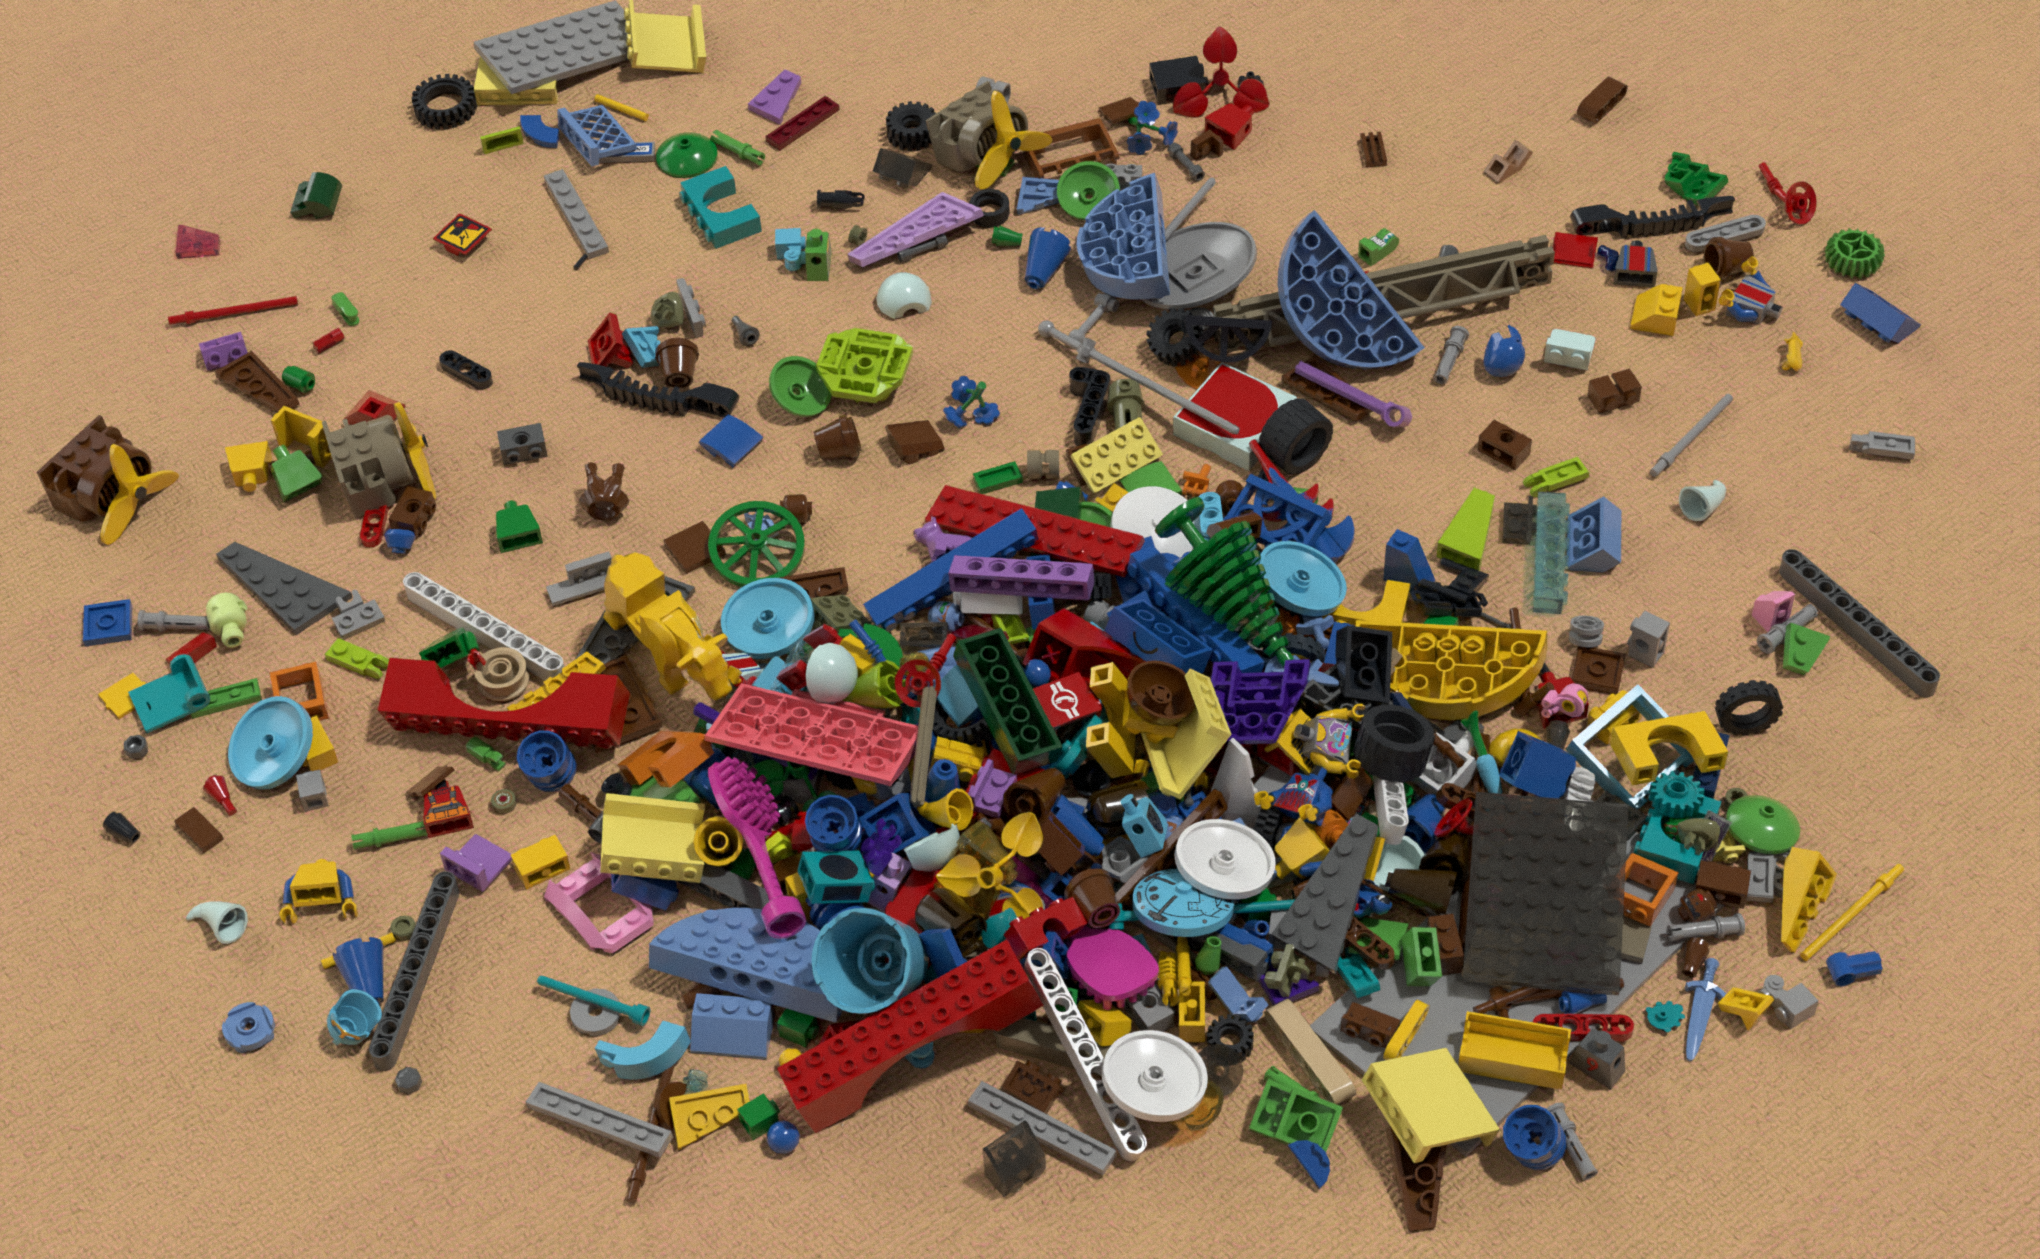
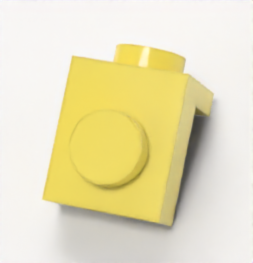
M1728 830L1718 850L1714 846L1716 854L1713 861L1735 862L1746 851L1745 846H1736L1734 838Z

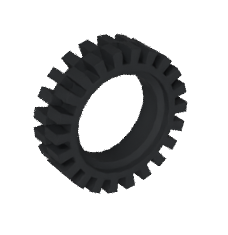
M441 74L436 75L437 79L434 80L431 76L428 78V83L423 80L421 86L417 85L415 87L416 91L412 93L415 116L422 125L427 124L428 128H432L433 125L436 130H440L441 126H443L444 130H447L448 125L456 128L457 122L460 125L465 124L464 119L469 121L471 115L474 116L475 110H477L474 87L469 80L465 81V77L461 76L458 78V75L453 74L452 78H450V74H445V78H441ZM441 94H457L462 97L459 104L449 109L435 110L427 106L430 99Z
M936 700L933 732L936 739L937 737H942L968 745L976 743L978 747L983 746L981 740L985 739L987 743L992 740L990 736L992 732L984 717L968 727L951 728L948 726L946 720L949 715Z

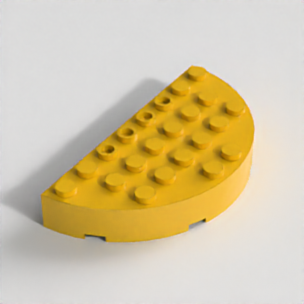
M1356 620L1355 625L1356 627L1393 632L1392 649L1395 648L1403 657L1394 666L1396 670L1391 675L1390 690L1402 693L1416 713L1430 719H1468L1469 715L1475 710L1478 711V716L1504 707L1519 697L1533 683L1542 669L1548 649L1546 630Z

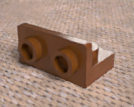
M1352 1002L1347 1014H1343L1341 1018L1340 1031L1349 1037L1365 1040L1375 1047L1386 1048L1400 1026L1401 1020Z
M1017 1060L1002 1088L1047 1114L1058 1094L1066 1091V1088L1060 1085L1062 1080L1051 1073H1048L1047 1076L1039 1073L1041 1067L1029 1060L1025 1064Z

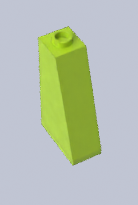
M1475 487L1473 488L1438 541L1437 558H1447L1473 569L1481 570L1493 514L1495 495Z

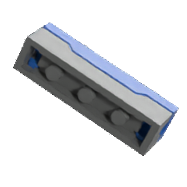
M1229 923L1219 930L1206 935L1186 937L1189 947L1200 952L1208 937L1215 936L1219 938L1222 942L1220 963L1256 981H1259L1260 977L1272 965L1273 945L1269 941L1259 939L1251 935L1247 930L1239 929Z

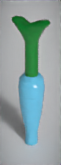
M1475 710L1469 715L1468 719L1465 718L1460 722L1471 734L1478 754L1476 761L1477 770L1488 793L1494 802L1506 806L1502 795L1497 764L1494 757L1487 753L1479 730L1478 711Z

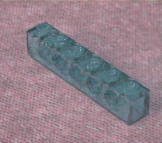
M1538 492L1533 612L1561 614L1562 605H1567L1568 591H1564V587L1568 586V573H1564V569H1568L1569 555H1564L1565 551L1568 552L1569 538H1565V534H1569L1570 521L1565 520V517H1569L1570 503H1566V493Z

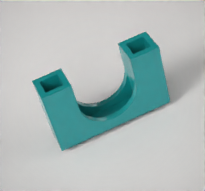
M726 166L680 182L681 191L679 196L682 203L687 204L688 211L691 216H695L699 229L704 230L707 241L712 242L716 249L762 232L760 216L752 204L724 213L714 212L707 208L717 200L736 194L734 177Z
M1704 796L1703 805L1700 806L1699 812L1694 811L1692 816L1687 818L1709 819L1712 811L1719 814L1722 801ZM1656 808L1649 809L1646 823L1649 824L1648 826L1643 825L1639 839H1642V842H1636L1633 853L1678 872V880L1694 884L1703 852L1698 856L1695 854L1696 850L1694 847H1690L1687 850L1684 848V844L1666 836L1662 831V825L1664 822L1669 821V817L1660 813Z

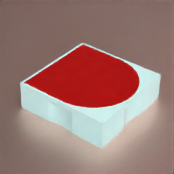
M1221 362L1190 397L1189 401L1238 426L1239 433L1232 434L1182 407L1173 417V435L1197 447L1210 450L1222 459L1250 471L1258 461V458L1249 446V442L1256 439L1259 443L1261 430L1272 413L1281 405L1297 397Z

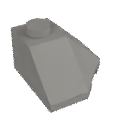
M1119 836L1102 849V869L1106 870L1111 877L1126 883L1152 854L1141 858L1133 843Z

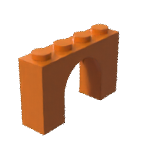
M660 731L617 765L629 784L641 785L653 775L660 787L671 788L715 752L711 748L712 743L705 741V734Z

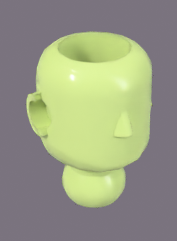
M225 592L213 596L206 605L209 630L221 637L223 644L227 647H237L244 639L242 631L247 624L245 614L247 606L242 599L240 600L237 595Z

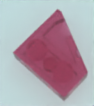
M178 225L175 252L177 259L217 256L220 253L221 240L218 234L185 225Z

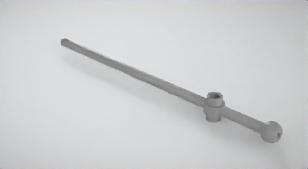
M1209 178L1166 227V240L1215 185L1214 178ZM1106 293L1097 294L1094 304L1098 307L1079 329L1072 330L1068 336L1082 343L1085 334L1104 312L1117 311L1119 307V301L1116 300L1117 297Z
M1046 320L1039 324L1038 331L1041 336L1046 338L1052 336L1076 349L1078 352L1076 359L1088 363L1090 358L1226 431L1232 434L1239 433L1238 426L1096 351L1094 348L1096 342L1094 340L1084 338L1081 343L1055 329L1051 321Z

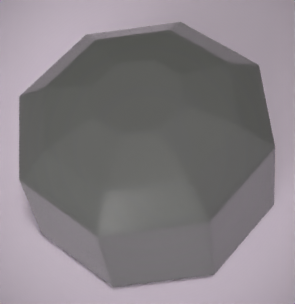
M141 735L130 736L124 741L125 754L132 759L142 758L148 752L146 739Z
M411 1067L398 1071L395 1078L396 1084L402 1093L411 1094L419 1090L422 1084L418 1070Z

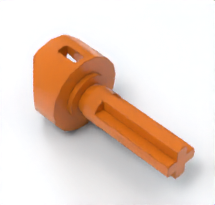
M1329 810L1325 814L1322 825H1316L1315 833L1327 848H1332L1348 826V823L1337 811Z

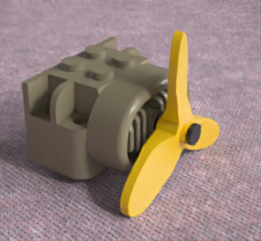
M989 81L965 93L963 97L951 102L946 108L926 120L937 163L959 172L967 171L976 165L980 166L975 177V185L979 189H986L995 182L1007 166L1011 155L1017 150H1039L1052 143L1050 135L1039 131H1028V119L1025 113L1020 108L1008 104L1000 90H992Z
M400 402L394 403L393 406L404 441H401L394 420L390 415H385L368 422L362 421L350 425L346 418L343 419L344 428L330 432L326 421L322 422L341 487L355 518L364 516L367 510H379V507L387 505V507L391 506L396 500L394 490L413 483L414 478L406 456L408 453L423 489L432 492L434 500H436L434 484L423 452L425 445L429 447L424 434L418 436L413 423H410Z

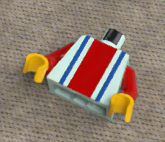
M707 634L704 640L708 641L714 637ZM721 650L722 656L728 664V679L733 690L726 698H731L741 683L752 685L767 666V663L756 664L747 653L727 654Z

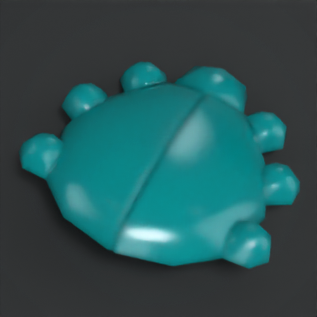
M1667 1001L1666 1004L1656 1002V1006L1653 1008H1646L1650 1024L1667 1033L1671 1031L1673 1026L1679 1027L1681 1023L1678 1020L1685 1018V1015L1681 1013L1683 1006L1679 1004L1673 1005L1672 1001Z

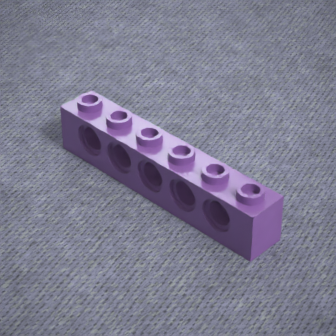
M955 555L948 573L950 588L953 592L1089 600L1094 585L1093 564Z

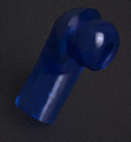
M1601 245L1598 248L1597 254L1606 258L1605 268L1607 270L1615 271L1619 253L1616 250Z

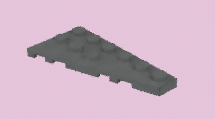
M233 542L216 553L218 560L295 635H298L337 609V597H341L344 602L353 598L352 593L346 589L237 542Z
M665 576V594L667 596L679 590L686 601L695 593L694 586ZM604 610L576 659L587 651L605 664L621 657L639 639L628 624L618 630H614L603 618L606 612Z
M1357 813L1272 933L1273 938L1285 945L1293 944L1295 951L1336 974L1338 969L1340 954L1343 952L1346 933L1351 925L1360 894L1361 882L1364 880L1366 865L1371 856L1378 833V826Z

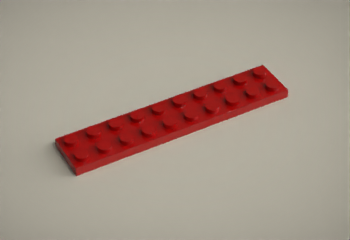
M948 485L943 487L924 519L927 523L931 522V517H935L941 529L975 537L1022 508L1036 528L1039 539L1031 547L1021 550L1040 555H1050V558L1070 563L1093 564V569L1122 577H1125L1128 573L1127 567L1130 554L1139 551L1145 542L1142 535Z

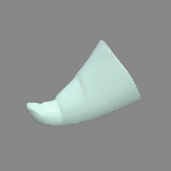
M1714 480L1713 486H1686L1682 488L1679 493V505L1683 514L1693 521L1706 519L1724 500L1726 487L1722 482Z
M222 901L201 903L195 906L186 917L188 921L202 918L210 925L217 940L223 944H229L239 939L246 930L248 922L247 912L243 906Z

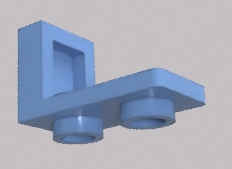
M1222 967L1208 981L1209 986L1234 1019L1238 1015L1240 1016V1021L1245 1018L1248 1022H1255L1263 1015L1262 1011L1268 1006L1263 997H1249L1228 967Z

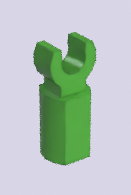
M473 737L467 742V752L483 763L488 762L497 771L505 766V763L501 761L503 755L494 751L493 747L478 737Z

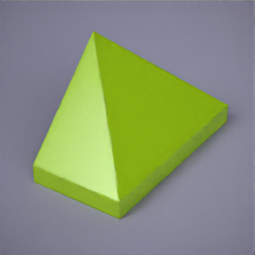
M520 126L480 137L484 154L524 144Z
M991 614L994 629L1002 628L1003 631H1006L1010 638L1008 641L1011 644L1029 641V636L1018 614Z

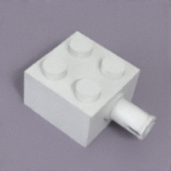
M1467 730L1456 744L1436 733L1443 741H1448L1455 748V752L1465 761L1464 765L1457 768L1448 758L1444 759L1433 745L1424 772L1419 778H1415L1411 782L1428 794H1436L1445 783H1452L1464 788L1478 772L1475 758L1468 754L1474 746L1470 732Z

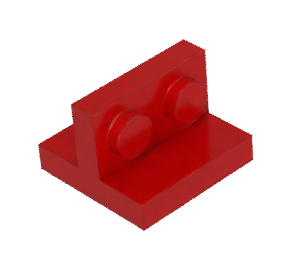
M609 312L588 339L592 364L605 367L609 363H614L629 368L633 364L630 347L622 336L624 331L620 330L616 314Z

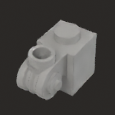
M1770 975L1765 979L1763 988L1758 993L1773 996L1774 1001L1771 1006L1781 1022L1792 1029L1815 1015L1818 1000L1802 983L1785 991L1783 990V978L1778 975Z

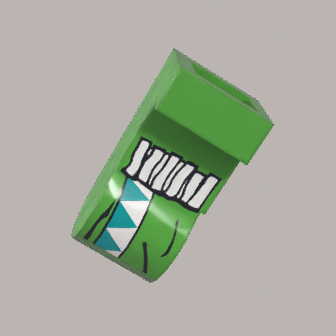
M1383 228L1371 238L1367 239L1365 237L1359 241L1358 257L1368 265L1373 266L1397 248L1399 238L1386 228Z

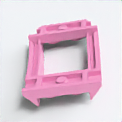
M591 853L593 858L591 861L557 884L549 880L544 898L547 902L550 901L555 906V909L572 924L588 943L592 951L596 948H603L604 952L614 953L654 925L652 905L630 898L637 908L608 926L602 932H599L574 902V900L608 877L611 879V874L600 873L601 855Z

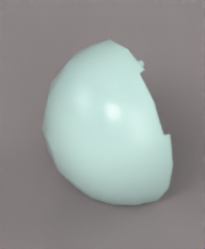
M899 272L886 278L881 284L876 297L877 306L880 310L893 319L902 317L904 312L909 309H916L918 313L927 312L932 303L930 290L926 283L919 276L907 272Z
M834 643L819 645L812 652L807 663L806 682L811 697L817 702L834 704L842 701L854 690L857 682L858 668L850 652L843 646Z
M952 823L951 829L940 834L936 832L906 847L904 850L913 869L931 872L946 866L954 858L959 848L960 835L957 825Z
M1405 835L1402 842L1398 845H1390L1384 842L1375 879L1371 883L1389 892V888L1385 887L1388 872L1394 873L1395 868L1419 869L1421 858L1424 856L1419 845Z

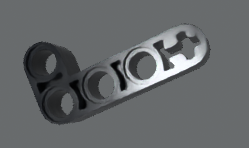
M1075 367L1069 372L1070 392L1075 396L1083 397L1074 422V443L1077 446L1089 445L1095 440L1108 403L1110 375L1102 370Z

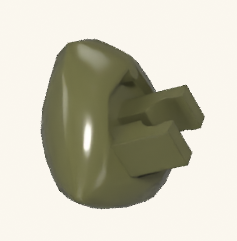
M668 292L655 300L650 315L652 325L676 327L683 324V305L677 292Z
M1692 818L1678 823V834L1681 843L1684 844V848L1688 850L1690 847H1694L1696 850L1695 854L1699 856L1703 851L1706 852L1715 846L1719 838L1720 827L1713 820Z

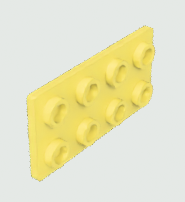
M1138 417L1071 455V458L1091 492L1095 494L1158 459L1163 454L1143 420Z

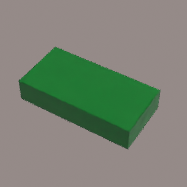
M1014 461L973 473V480L979 493L986 494L1023 483V476Z

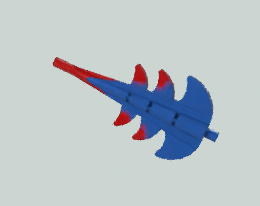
M1253 439L1249 442V446L1258 458L1270 483L1313 503L1316 501L1319 493L1318 484H1314L1307 491L1298 494L1269 460L1257 440ZM1330 498L1322 507L1326 508L1331 517H1333L1334 501ZM1282 506L1273 513H1263V519L1271 522L1287 520L1286 506ZM1294 512L1291 517L1294 522H1297L1295 517H1298L1300 513ZM1348 515L1341 523L1334 527H1325L1313 548L1325 554L1334 563L1350 550L1354 542L1355 529L1351 516ZM1287 520V524H1286L1285 526L1281 527L1280 529H1283V528H1286V527L1290 526L1288 520ZM1314 520L1310 525H1308L1304 529L1307 532V534L1309 533L1310 529L1312 528L1316 520ZM1300 532L1296 533L1298 542L1303 543V535Z

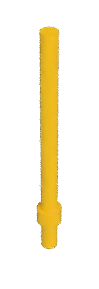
M1896 864L1887 874L1883 873L1875 880L1876 884L1800 953L1801 958L1808 961L1882 891H1887L1893 886L1894 880L1904 872V867L1901 864Z

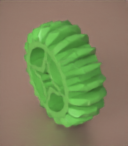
M1848 228L1847 231L1841 229L1839 233H1834L1827 241V246L1825 247V258L1829 268H1834L1835 273L1841 272L1842 276L1849 275L1851 279L1854 276L1861 279L1863 275L1869 277L1870 274H1875L1882 266L1885 256L1884 244L1880 243V238H1875L1874 234H1867V230L1864 232L1859 231L1858 228L1856 230Z

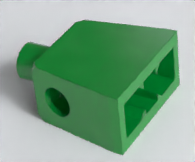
M510 500L504 504L503 510L496 512V533L501 553L543 543L540 527L528 505L518 506L516 501Z

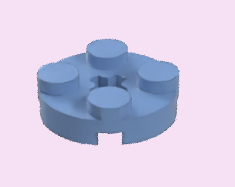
M254 1002L242 1003L231 1009L228 1013V1018L222 1024V1032L227 1043L239 1053L255 1050L274 1038L275 1021L271 1011L266 1006H258ZM247 1023L254 1025L250 1030H243L246 1028L245 1024Z

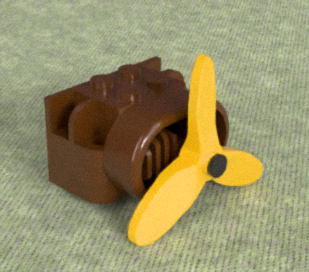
M98 415L37 471L38 477L55 510L81 522L88 521L95 515L105 518L100 537L101 541L107 545L114 543L121 536L135 512L138 500H142L146 494L160 491L172 485L179 478V474L172 470L151 473L152 466L149 456L144 451L134 447L131 441L122 437L118 428L114 426L107 427L101 415Z

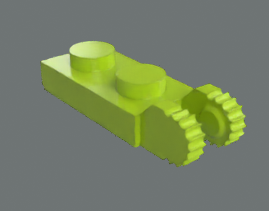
M1575 457L1538 470V472L1527 476L1523 484L1526 488H1531L1529 492L1532 497L1544 495L1547 491L1550 492L1589 478V471L1580 458Z
M337 638L325 653L328 661L375 679H380L383 673L373 665L386 669L389 662L387 657L368 651L340 638Z

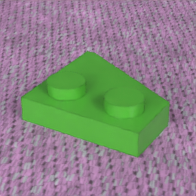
M1794 623L1786 625L1783 668L1801 675L1808 673L1830 640V636Z

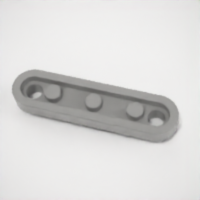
M1749 215L1692 231L1686 236L1685 246L1692 252L1704 251L1709 240L1713 237H1723L1727 240L1737 241L1755 237L1764 232L1766 221L1759 215Z

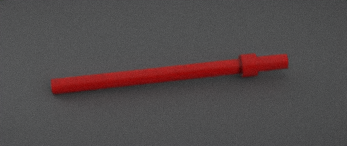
M297 296L199 312H194V310L186 311L185 314L168 316L169 325L185 322L192 324L196 323L197 320L297 305L298 299Z

